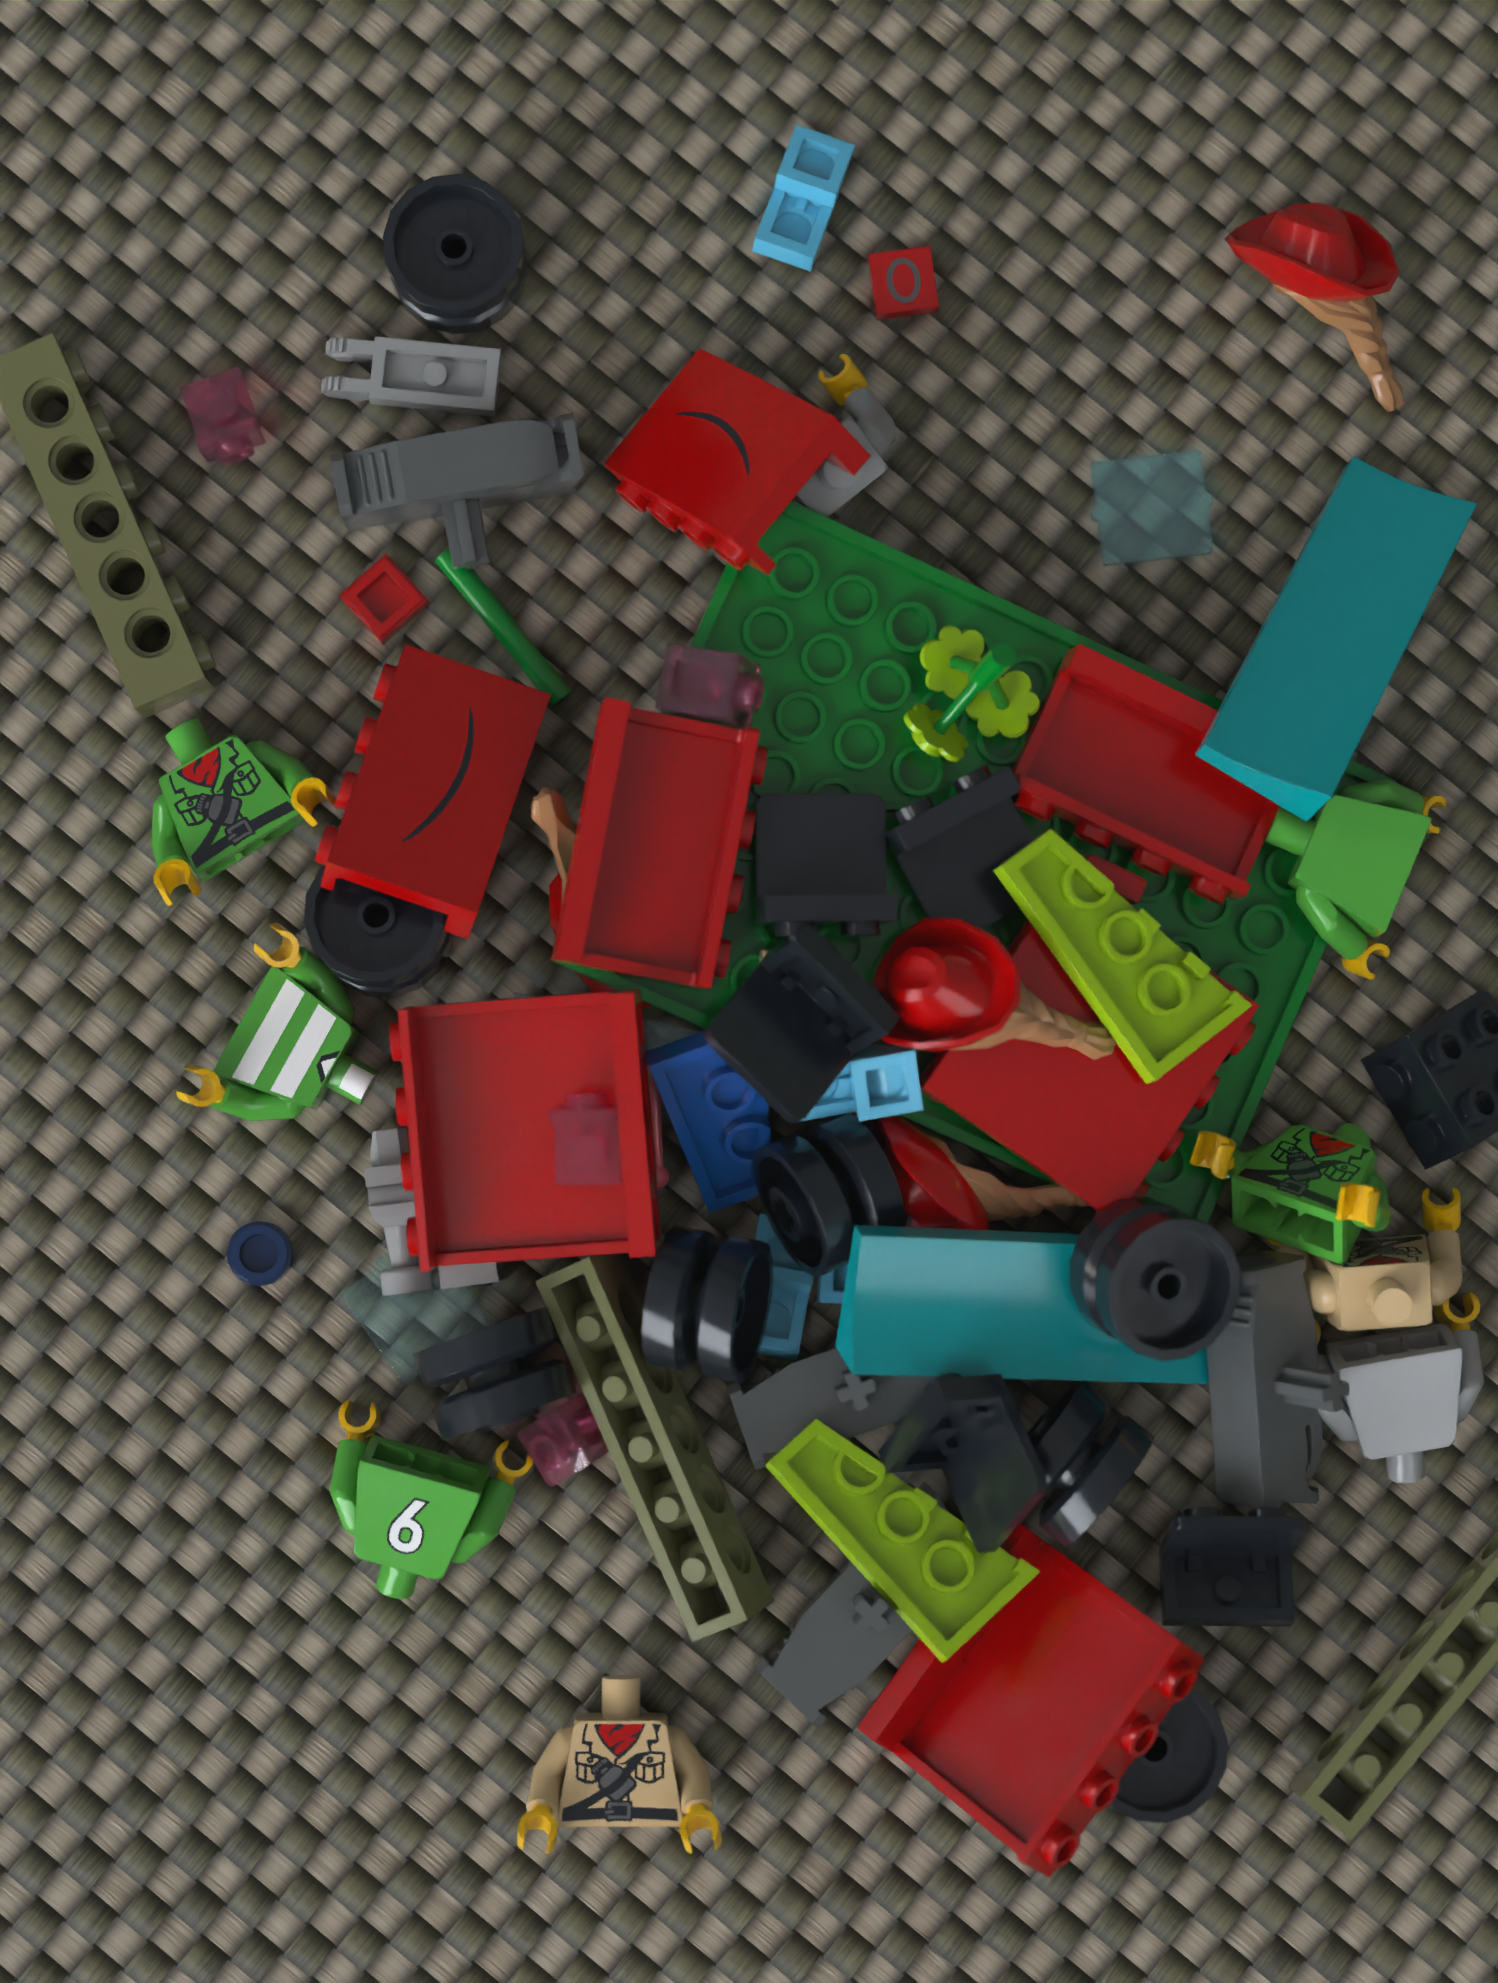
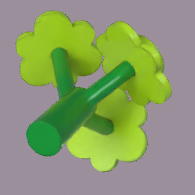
M952 625L943 627L939 633V640H930L922 647L920 662L928 670L925 678L927 687L936 692L943 690L946 696L955 700L945 712L940 710L932 711L925 704L916 703L912 709L907 711L903 718L905 724L912 731L913 740L924 752L934 757L943 756L951 762H959L964 757V750L968 747V741L962 734L957 732L955 721L964 710H966L971 719L978 721L977 727L982 735L992 737L1000 731L1005 737L1016 738L1027 731L1029 727L1028 716L1035 714L1039 710L1040 701L1038 696L1031 692L1032 682L1026 673L1011 671L1004 675L1003 678L1001 677L1016 661V652L1010 644L998 642L983 658H980L984 650V639L978 631L972 629L960 631L959 628Z

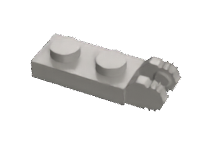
M375 336V341L337 337L326 340L325 355L335 360L360 363L372 362L370 379L351 378L340 375L326 376V378L322 379L321 393L327 397L353 401L369 400L370 404L496 416L502 361L501 349Z

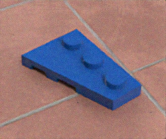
M704 1030L645 1051L650 1072L708 1212L711 1213L759 1195L755 1183L753 1161L756 1150L770 1143V1125L768 1121L769 1103L706 1042Z

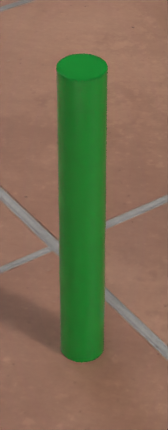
M449 548L442 552L436 558V564L538 690L551 694L549 699L551 706L554 708L560 705L573 693L572 690L474 569H466V567L453 569Z

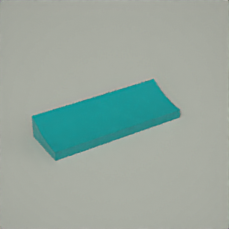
M1354 456L1344 467L1195 755L1307 822L1333 796L1478 503L1415 486L1393 477Z
M854 1226L835 1345L852 1374L935 1377L949 1373H958L962 1377L1001 1374L1005 1379L1209 1384L1207 1347L1188 1358L1160 1361L1138 1354L1126 1347L1118 1339L1112 1338L1098 1330L1079 1312L1070 1290V1258L1080 1234Z

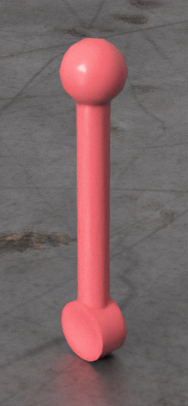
M648 1067L657 1189L667 1185L670 1174L663 1165L661 1096Z

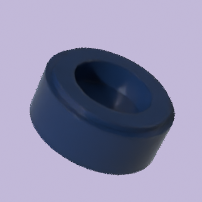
M257 1221L242 1226L233 1234L227 1248L228 1264L235 1276L247 1284L256 1286L270 1285L282 1279L289 1271L294 1257L293 1245L287 1233L279 1226L269 1222Z

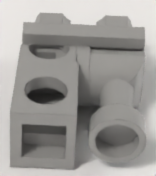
M408 1127L372 1131V1167L364 1168L365 1183L368 1188L369 1209L372 1217L383 1226L392 1267L380 1273L382 1296L433 1289L431 1271L420 1273V1265H417V1256H410L407 1246L408 1217H415L413 1191L404 1190L401 1178V1155L403 1152H410ZM500 1262L438 1266L441 1289L494 1283L503 1280Z

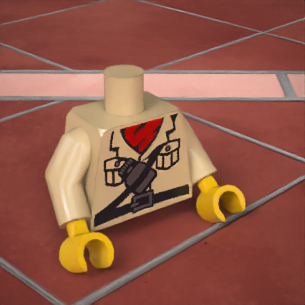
M1452 1187V1202L1447 1205L1433 1204L1430 1201L1429 1188L1423 1191L1422 1223L1424 1228L1431 1232L1427 1237L1425 1234L1357 1239L1348 1259L1343 1265L1265 1238L1271 1244L1280 1246L1277 1252L1305 1256L1306 1271L1303 1272L1312 1311L1338 1330L1357 1331L1431 1324L1432 1306L1441 1305L1458 1292L1462 1282L1459 1234L1455 1232L1461 1223V1195L1455 1187Z
M633 1675L603 1676L602 1713H577L574 1725L565 1726L555 1732L533 1768L526 1804L527 1812L521 1817L518 1824L517 1845L520 1849L523 1850L525 1834L528 1831L541 1829L548 1835L546 1854L551 1853L556 1845L558 1827H680L684 1848L691 1854L690 1837L692 1833L698 1829H708L712 1832L715 1849L720 1847L722 1835L718 1820L712 1813L714 1805L708 1766L687 1732L677 1726L669 1725L667 1713H640L641 1677ZM557 1814H558V1825H557V1821H556V1819H555V1817L557 1816Z

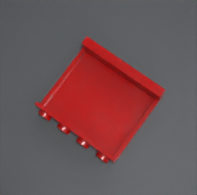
M1027 918L1006 949L1020 966L1021 981L1026 989L1042 1000L1047 1007L1060 1013L1070 1015L1084 1022H1101ZM1209 971V974L1230 992L1236 990L1253 1006L1157 1081L1148 1084L1144 1082L1118 1044L1114 1046L1112 1054L1093 1060L1080 1051L1066 1046L1052 1047L1037 1042L1010 1039L989 1049L938 1051L919 1078L921 1094L933 1102L943 1103L1096 1210L1094 1214L1097 1215L1098 1212L1120 1200L1145 1197L1149 1185L1143 1180L1157 1160L1164 1163L1176 1151L1185 1134V1131L1179 1128V1126L1193 1106L1199 1110L1212 1097L1221 1080L1215 1072L1228 1053L1236 1056L1248 1043L1256 1029V1024L1250 1020L1260 1005L1215 973Z
M641 988L415 1005L398 1010L399 1022H391L389 1038L392 1058L394 1061H402L404 1087L396 1088L395 1109L399 1126H408L410 1152H403L401 1155V1178L404 1190L413 1191L415 1217H408L406 1237L410 1256H419L420 1273L430 1272L437 1266L619 1253H629V1258L657 1255L662 1238L648 1067L645 1055L646 1043Z
M1019 1523L1000 1545V1548L1018 1560L1022 1558L1040 1572L946 1661L941 1662L920 1639L857 1726V1729L873 1742L893 1752L1018 1854L1016 1858L1020 1862L1050 1878L1057 1868L1067 1864L1075 1855L1080 1844V1835L1094 1815L1103 1811L1114 1800L1119 1789V1780L1133 1760L1142 1756L1153 1745L1158 1734V1725L1175 1702L1181 1701L1192 1690L1197 1679V1670L1205 1659Z

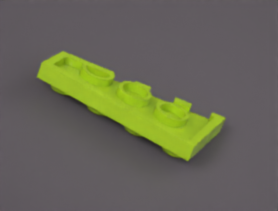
M1052 829L1042 833L993 870L1146 1084L1157 1081L1253 1006L1236 990L1230 992L1209 974L1211 968L1191 951L1185 953L1159 930L1161 925L1142 908L1136 910L1114 890V883Z
M818 1419L810 1423L765 1465L941 1662L951 1657L1040 1572L1022 1558L1018 1560L1000 1547L995 1552L979 1553L964 1522L937 1505V1500L919 1488H912L892 1473H887L884 1464Z

